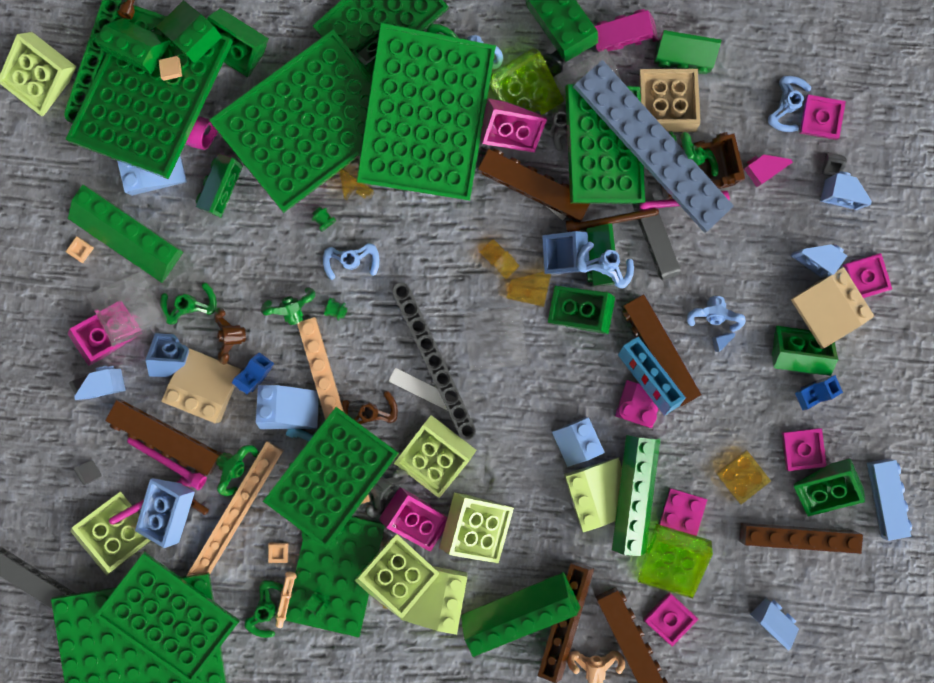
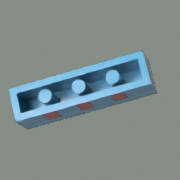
M637 337L622 347L618 356L662 414L665 416L679 407L686 397L641 339Z

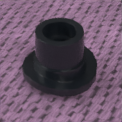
M557 50L551 54L545 53L541 56V64L549 76L558 77L562 74L563 65L566 62Z

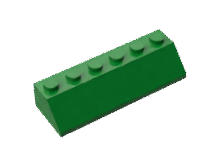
M82 185L71 201L68 215L70 221L161 283L164 282L184 253V251L90 187Z
M626 435L612 551L623 555L641 556L647 551L661 440L659 438Z
M564 572L461 614L464 640L472 657H475L577 616L581 607Z

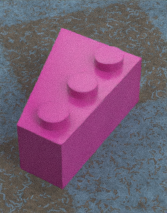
M645 9L637 10L633 15L627 17L626 15L617 16L615 20L610 22H598L597 26H595L598 31L596 49L600 53L623 49L624 46L635 43V46L641 45V41L652 39L653 42L658 41L654 18Z

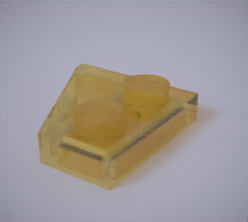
M540 272L512 279L507 299L544 307L551 274Z

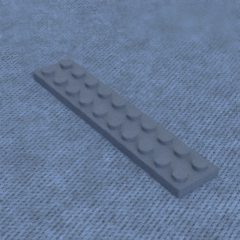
M603 60L573 86L704 233L708 232L734 207L692 159L687 158L682 147Z

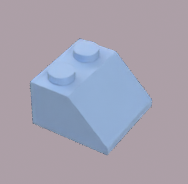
M843 171L825 179L820 202L854 210L867 207L872 202L858 178Z
M830 244L802 249L792 253L791 257L823 278L834 275L847 255L843 253L844 250L838 245Z
M114 366L95 368L96 372L88 374L74 398L75 400H85L126 391L121 369H114Z
M587 416L552 431L567 467L588 461L605 453Z
M765 598L750 615L789 651L799 630L794 624L796 620L788 613L784 615L780 611L782 607L775 600L771 602Z

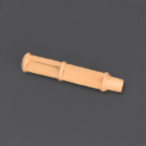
M291 571L285 573V582L280 593L281 599L275 615V626L278 628L283 627V623L286 620L287 608L292 597L291 592L294 580L297 576Z

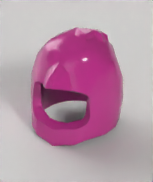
M198 116L186 141V145L202 150L210 147L218 134L217 130L210 123V119ZM208 125H210L209 134L203 135Z

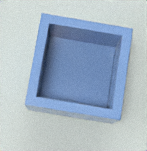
M574 231L542 235L545 274L581 272L577 269V257L582 247L588 243L587 232ZM589 251L585 256V262L589 261Z

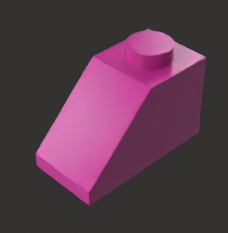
M756 155L747 161L748 166L744 170L755 186L758 187L793 163V161L788 158L763 155L758 158Z

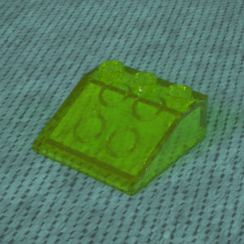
M535 48L528 50L491 73L489 87L496 100L508 102L534 113L540 111L541 115L565 101L541 52Z
M656 524L649 540L638 582L693 599L713 555L712 541Z

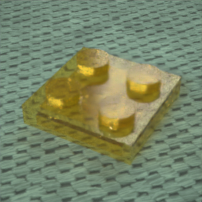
M747 450L716 473L740 505L771 482Z

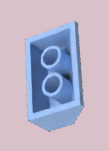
M154 478L150 479L135 531L163 548L179 543L195 491L181 483Z

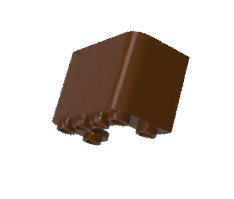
M728 132L717 134L716 138H713L711 142L705 143V140L693 143L698 148L701 147L703 150L708 148L714 153L719 168V173L716 177L711 174V165L708 159H705V162L699 165V167L718 189L731 187L745 180L735 133L728 135ZM660 184L663 200L673 199Z

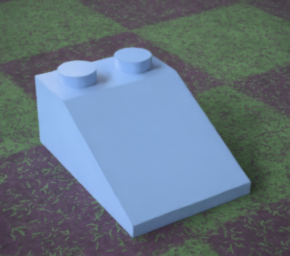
M181 155L169 180L117 160L124 191L131 196L187 182Z
M258 385L256 424L259 429H318L319 396L317 391L280 385Z

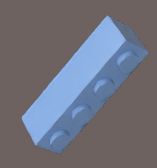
M894 459L868 462L867 467L881 538L890 541L911 537L912 525L907 517L908 505L903 496L905 489L900 481L899 474L901 473L899 463Z

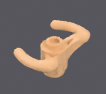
M572 651L567 658V664L574 674L580 672L579 667L574 661L586 671L588 683H603L605 671L615 660L618 661V666L616 667L618 674H621L625 668L624 657L618 651H611L604 657H586L579 651Z

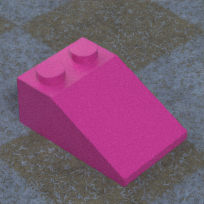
M488 99L480 141L486 145L535 153L547 118L505 101Z
M122 301L77 324L68 331V336L88 366L103 359L142 334Z
M399 487L379 520L387 529L431 552L444 532L448 517L414 494Z

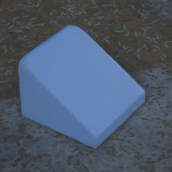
M726 333L713 337L712 341L715 351L720 352L735 337V333Z

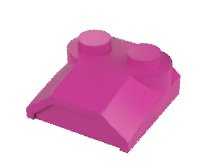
M626 380L615 417L652 428L657 419L658 407L640 384Z

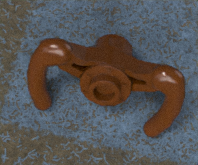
M218 307L214 314V320L220 327V330L217 331L218 342H222L218 352V360L220 364L225 365L229 361L228 352L232 346L246 341V332L244 327H240V325L232 326L223 318L226 314L224 309Z
M385 391L383 395L390 405V413L378 410L377 406L373 403H365L360 406L358 416L354 420L360 425L376 420H383L391 424L397 420V403L389 391ZM344 400L342 402L343 410L348 415L349 401Z

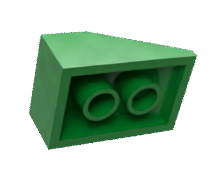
M184 0L156 26L194 64L222 38L217 29Z
M555 286L548 323L609 334L616 297L608 292Z
M851 458L831 463L794 484L796 493L808 517L865 502L864 488Z

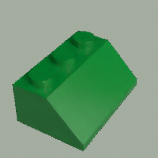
M220 8L209 15L207 20L217 29L220 35L229 37L233 41L224 63L248 78L262 58L269 38Z
M121 18L104 25L94 42L105 53L152 74L171 41Z
M663 30L657 41L653 64H658L661 68H669L671 66L677 67V69H698V74L710 73L714 68L722 40Z
M218 154L217 158H214L211 162L212 169L210 174L204 179L203 191L196 198V207L222 218L243 165L232 157Z
M612 223L585 230L588 233V242L594 244L593 248L589 251V261L599 258L606 250L615 251ZM595 270L587 272V281L591 283V287L615 284L612 278L606 274Z
M784 326L775 327L772 349L774 368L827 376L832 375L838 362L835 342L821 349L810 330Z

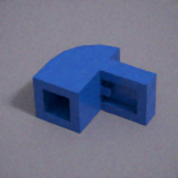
M259 352L250 359L245 369L233 379L232 384L246 394L253 392L268 375L274 363Z
M836 375L801 387V390L795 392V395L802 410H807L820 402L832 400L842 394L843 391Z

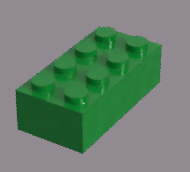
M525 0L527 8L565 62L598 44V31L576 0Z

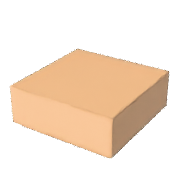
M178 56L159 60L160 75L163 81L182 77L180 58Z
M76 236L65 252L79 262L84 263L94 247Z
M268 543V563H288V543Z

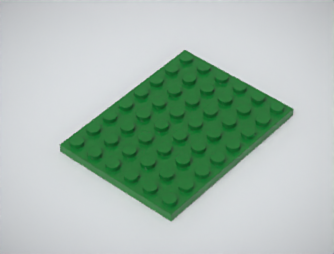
M133 5L135 13L132 20H125L167 38L156 27L167 16ZM221 35L222 38L195 64L170 42L161 59L178 56L180 58L182 77L164 81L160 75L159 63L153 73L150 74L112 55L106 54L65 140L169 180L231 48L232 39Z
M380 23L356 182L470 201L496 45Z
M333 29L209 121L278 208L285 213L360 156L372 77Z
M210 573L181 577L214 601ZM117 587L57 596L51 599L65 683H188L94 617ZM221 646L193 683H227Z

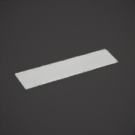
M397 368L394 369L389 382L447 410L437 388ZM447 393L445 394V397L448 401H454L456 399V397H453Z

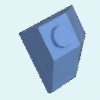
M155 333L146 357L149 376L170 377L185 365L189 349L182 345L174 334Z

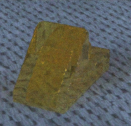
M340 170L343 195L346 201L355 189V193L364 199L366 196L370 199L375 194L373 189L364 183L356 182V178L345 170Z
M494 239L479 252L505 279L519 267L509 252L505 251Z

